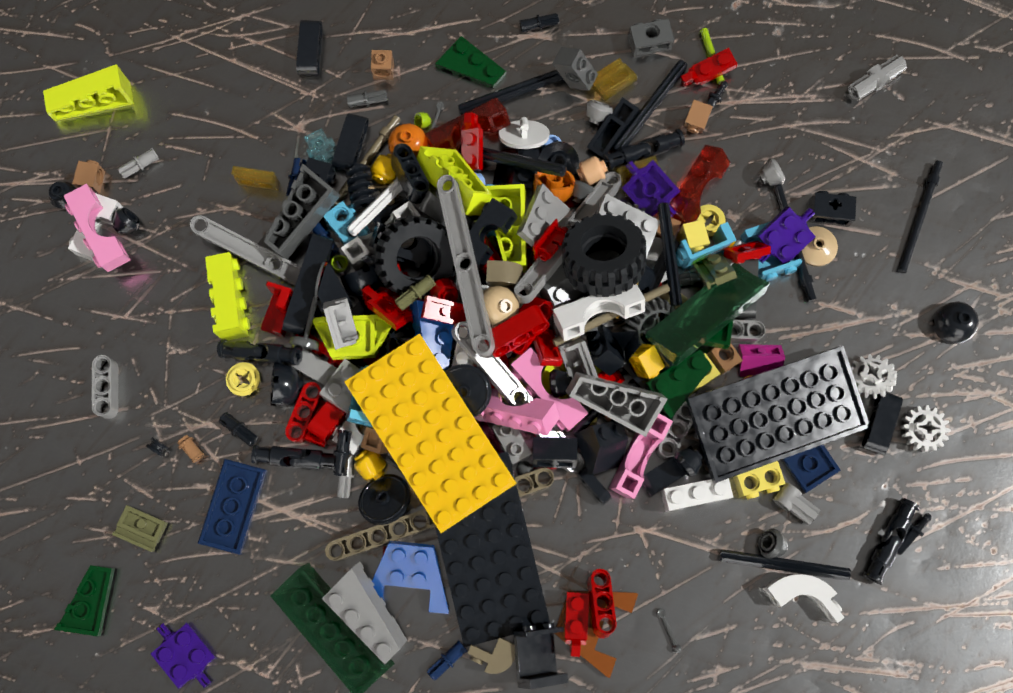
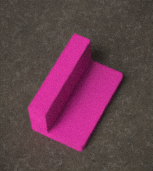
M739 344L738 353L743 360L740 363V377L754 376L784 365L785 354L781 345Z

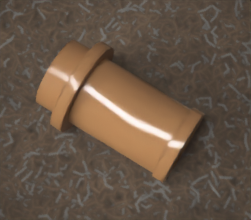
M185 435L177 442L178 448L182 449L192 462L195 463L204 456V453L193 442V437Z

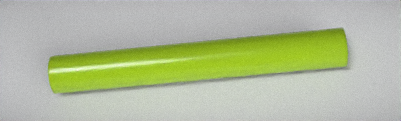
M702 28L700 33L709 58L716 53L708 29ZM723 75L715 78L717 84L725 81Z

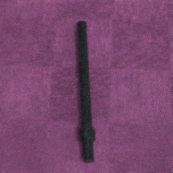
M935 161L932 172L927 177V186L898 269L901 273H907L934 189L940 181L939 175L943 166L942 161Z
M780 184L774 186L780 210L782 211L788 204L783 187ZM801 250L795 256L796 260H802V263L798 266L801 275L799 279L801 286L805 288L808 302L817 300L812 285L814 281L812 275H809Z

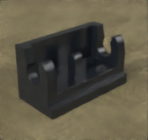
M533 437L532 467L576 468V437Z

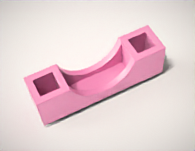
M85 184L64 195L67 202L64 205L71 216L74 215L76 219L74 225L80 233L83 232L85 236L83 242L89 250L93 251L95 256L92 258L97 267H102L109 272L130 261L124 246L115 236L103 237L97 234L95 220L103 207L95 192Z
M530 347L510 365L511 373L518 381L521 380L526 385L525 389L532 398L536 396L539 399L555 402L560 417L555 425L561 431L565 429L568 432L589 413L579 401L573 398L558 399L546 392L541 382V372L544 366L540 365L537 354Z
M492 389L491 400L487 408L474 418L478 421L548 436L560 417L556 404L553 401L535 398L524 405L509 406L503 403L498 390Z
M659 413L646 437L637 432L635 433L609 489L625 498L635 499L644 481L646 464L655 448L664 440L673 422L672 420Z

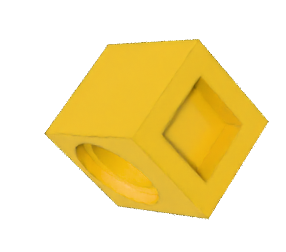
M641 344L629 359L636 375L642 378L652 379L665 367L655 346L650 344Z

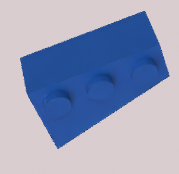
M415 300V302L409 305L412 311L413 330H415V336L418 334L422 336L445 372L449 368L453 342L451 330L454 325L421 318L424 301Z

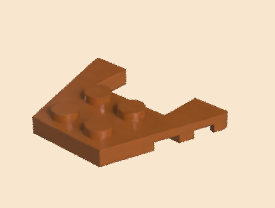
M568 590V592L588 593V591ZM613 592L614 607L632 613L638 594ZM566 598L556 627H563L564 632L554 633L564 642L566 641V638H564ZM597 599V605L599 607H607L606 602L604 600ZM589 604L588 637L586 645H581L580 655L606 677L610 678L617 658L595 650L599 637L594 634L592 629ZM601 621L599 623L601 629L604 621Z

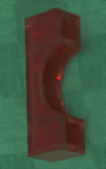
M497 98L467 112L478 115V123L483 132L495 133L511 125L506 108ZM464 114L425 133L429 146L457 150L461 142Z
M710 145L704 146L679 187L680 192L670 202V206L676 211L675 215L670 211L673 215L672 218L681 221V227L685 223L694 222L701 214L700 200L704 187L713 178L721 179L731 162L722 148Z

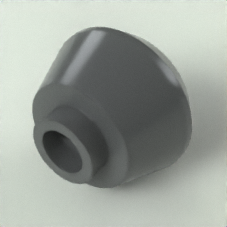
M575 180L571 201L581 205L589 193L593 192L594 187Z
M768 529L759 539V550L766 558L781 557L787 550V539L777 529Z

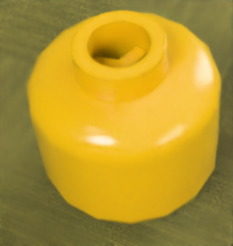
M392 154L379 155L371 166L372 179L381 185L391 184L396 179L391 166Z
M364 449L354 458V468L364 480L373 478L376 481L385 473L383 469L386 466V461L378 453Z

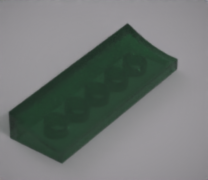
M734 263L731 266L735 270L737 278L718 286L713 284L710 286L711 289H707L705 286L649 330L645 337L677 366L766 293L770 282L753 275L738 263Z
M307 563L295 571L270 597L351 693H364L395 663L390 659L384 664L324 602L322 598L331 588L310 563Z

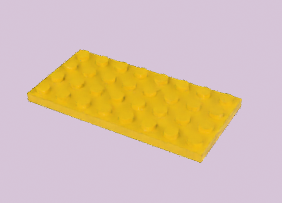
M420 334L344 381L440 533L517 484Z

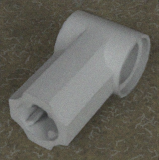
M787 482L773 499L776 505L787 512L790 511L807 525H810L816 519L820 509L802 496L800 490Z

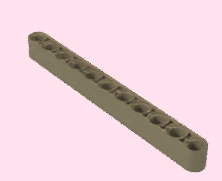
M540 468L515 477L517 484L519 481L525 480L530 485L527 491H520L518 489L519 497L522 498L548 489L554 481L553 472L548 468ZM541 473H546L550 477V482L541 484L538 476ZM422 509L402 516L390 524L376 525L333 540L327 544L325 554L330 560L342 561L388 545L389 541H399L434 529L435 525L426 509ZM418 516L426 518V524L422 528L415 526L414 522ZM398 523H403L405 526V532L401 535L394 533V527ZM381 530L384 533V539L376 543L373 539V534ZM360 537L363 541V546L359 550H355L352 542L355 538ZM335 545H339L342 548V552L338 557H334L331 553Z

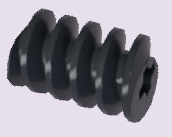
M361 163L349 164L345 166L346 177L348 178L350 207L355 210L366 209L376 199L369 196L375 193L374 189H368V187L373 186L372 181H367L372 178V174L366 173L371 170V166Z

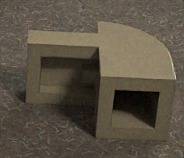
M487 260V286H502L514 292L516 284L523 277V266L510 261Z
M500 637L492 653L472 644L467 653L471 655L470 660L482 665L483 662H487L484 672L489 674H498L507 670L516 657L515 644Z

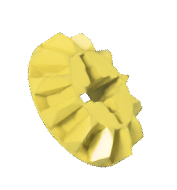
M714 205L699 207L692 219L693 222L704 220L705 224V219L713 215V224L706 226L708 237L714 236L718 227L726 223L723 211Z
M242 362L235 364L226 375L228 389L233 394L241 397L251 395V393L258 389V385L261 382L259 371L250 363ZM237 375L243 377L248 375L247 380L250 384L242 383L240 385L241 381Z

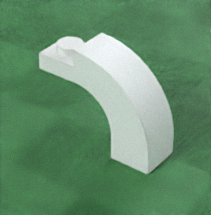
M802 574L786 575L771 581L763 587V590L776 607H782L796 596L805 595L818 604L830 622L838 623L845 618L841 613L842 608L835 600H831L837 592L819 578Z

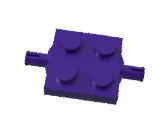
M654 160L641 169H638L633 161L629 162L632 168L628 164L626 165V168L633 176L622 189L635 204H638L639 209L645 208L646 214L655 215L658 212V204L670 203L671 199L680 192L678 187ZM669 204L670 211L675 215L676 211Z
M786 206L756 235L764 244L771 246V253L762 256L758 260L763 264L772 255L782 265L789 263L816 237L806 223L815 215L813 210L808 208L799 216L789 206Z
M164 623L161 624L156 630L164 640L151 653L152 657L178 689L195 678L203 688L207 687L211 681L203 671L216 656L189 623H186L173 633L170 632Z

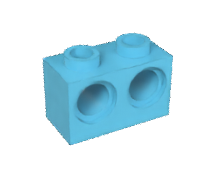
M343 201L323 216L325 222L343 245L357 236L368 235L370 230L366 225L357 236H349L350 233L347 227L356 219L357 213L350 205L346 206ZM339 216H347L344 221H337Z

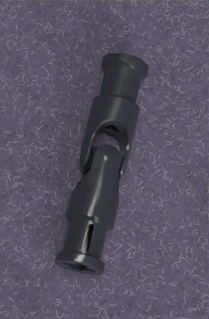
M675 129L673 133L661 134L643 140L637 145L622 147L617 152L611 154L604 153V162L608 171H611L614 167L623 164L625 166L629 165L631 161L634 163L640 157L646 159L667 152L672 147H682L685 145V138L680 129ZM648 143H652L655 147V152L650 154L651 146Z
M221 339L217 345V353L220 358L228 356L234 357L237 360L254 359L259 362L277 364L290 362L293 365H299L303 357L300 346L289 348L281 344L256 343L253 345L248 341L228 342L226 339Z
M254 445L251 462L255 464L257 462L270 463L273 466L321 470V468L334 469L335 455L323 453L322 450L280 446L267 448Z
M901 498V505L897 513L893 514L882 537V541L871 558L873 562L868 572L863 574L870 581L880 585L883 584L882 578L887 568H891L897 551L912 525L911 520L915 512L920 509L918 504L905 498ZM896 529L898 536L891 535L893 530Z

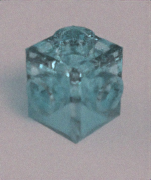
M322 128L304 137L308 146L305 150L309 158L327 163L333 159L336 145L331 137L327 138Z

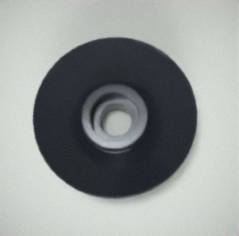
M561 141L552 142L541 151L540 160L555 162L556 159L560 158L567 167V171L573 176L576 174L579 167V157L576 150L570 144Z

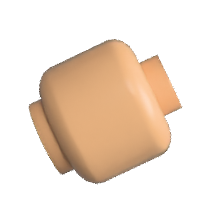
M596 156L580 162L579 169H577L581 182L590 186L597 184L603 178L605 179V172L608 171L604 160L599 161Z

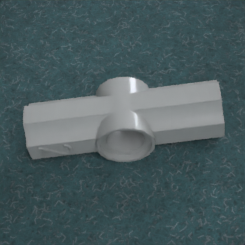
M895 55L883 64L873 66L863 77L848 86L849 95L852 99L859 101L874 90L882 89L891 79L907 69L906 60L902 56Z

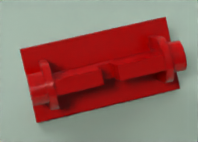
M555 219L550 226H547L540 239L534 242L532 250L535 261L538 257L543 261L550 260L559 249L558 245H562L565 234L569 229L565 226L559 227L558 219Z

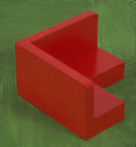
M267 281L266 286L273 296L260 329L284 338L287 331L282 330V326L293 291L291 288Z

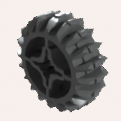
M657 297L645 302V312L625 319L626 324L622 327L625 330L624 332L638 331L640 345L650 344L654 345L657 349L667 343L669 339H673L672 333L677 332L674 330V326L678 322L676 320L678 315L668 301Z

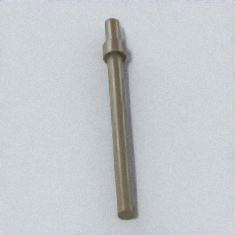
M394 115L387 126H383L379 132V137L360 161L361 164L369 165L384 142L388 141L390 133L401 120L398 116ZM347 181L338 192L341 196L329 210L342 202L347 195L349 187Z
M664 284L643 294L645 302L669 292L670 288L667 284ZM606 312L588 321L585 325L584 333L620 315ZM561 335L552 339L555 347L567 342L563 341ZM580 336L575 337V338L570 339V340H571V341H574V340L580 338Z

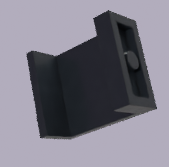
M541 623V628H536V625L522 626L521 631H514L518 688L536 689L568 683V674L557 672L554 633L564 632L563 627H555L554 623Z

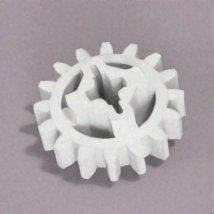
M869 354L868 359H864L861 356L860 362L853 361L851 370L859 394L865 393V398L871 394L876 399L877 394L885 397L886 391L892 392L893 386H896L897 371H894V364L888 365L887 358L882 361L880 360V355H877L876 359H874Z
M929 405L922 408L918 406L914 408V411H908V416L902 418L906 423L900 426L901 429L906 431V433L902 434V437H908L907 445L914 444L913 450L921 448L923 453L928 452V450L931 452L936 451L937 447L941 448L944 446L942 441L949 440L945 433L951 432V429L945 428L949 420L943 421L942 418L945 414L941 413L938 415L936 407L930 410ZM920 415V417L918 418V422L913 423L916 417ZM936 434V439L933 442H931V440H933V436Z

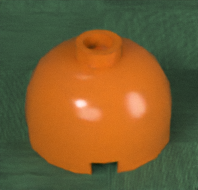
M411 123L395 127L388 139L390 154L393 153L394 147L400 143L410 146L416 158L420 146L429 147L428 138L419 126Z
M566 171L563 177L537 172L534 175L533 189L535 192L537 186L544 184L554 196L564 203L571 197L575 178L569 171Z

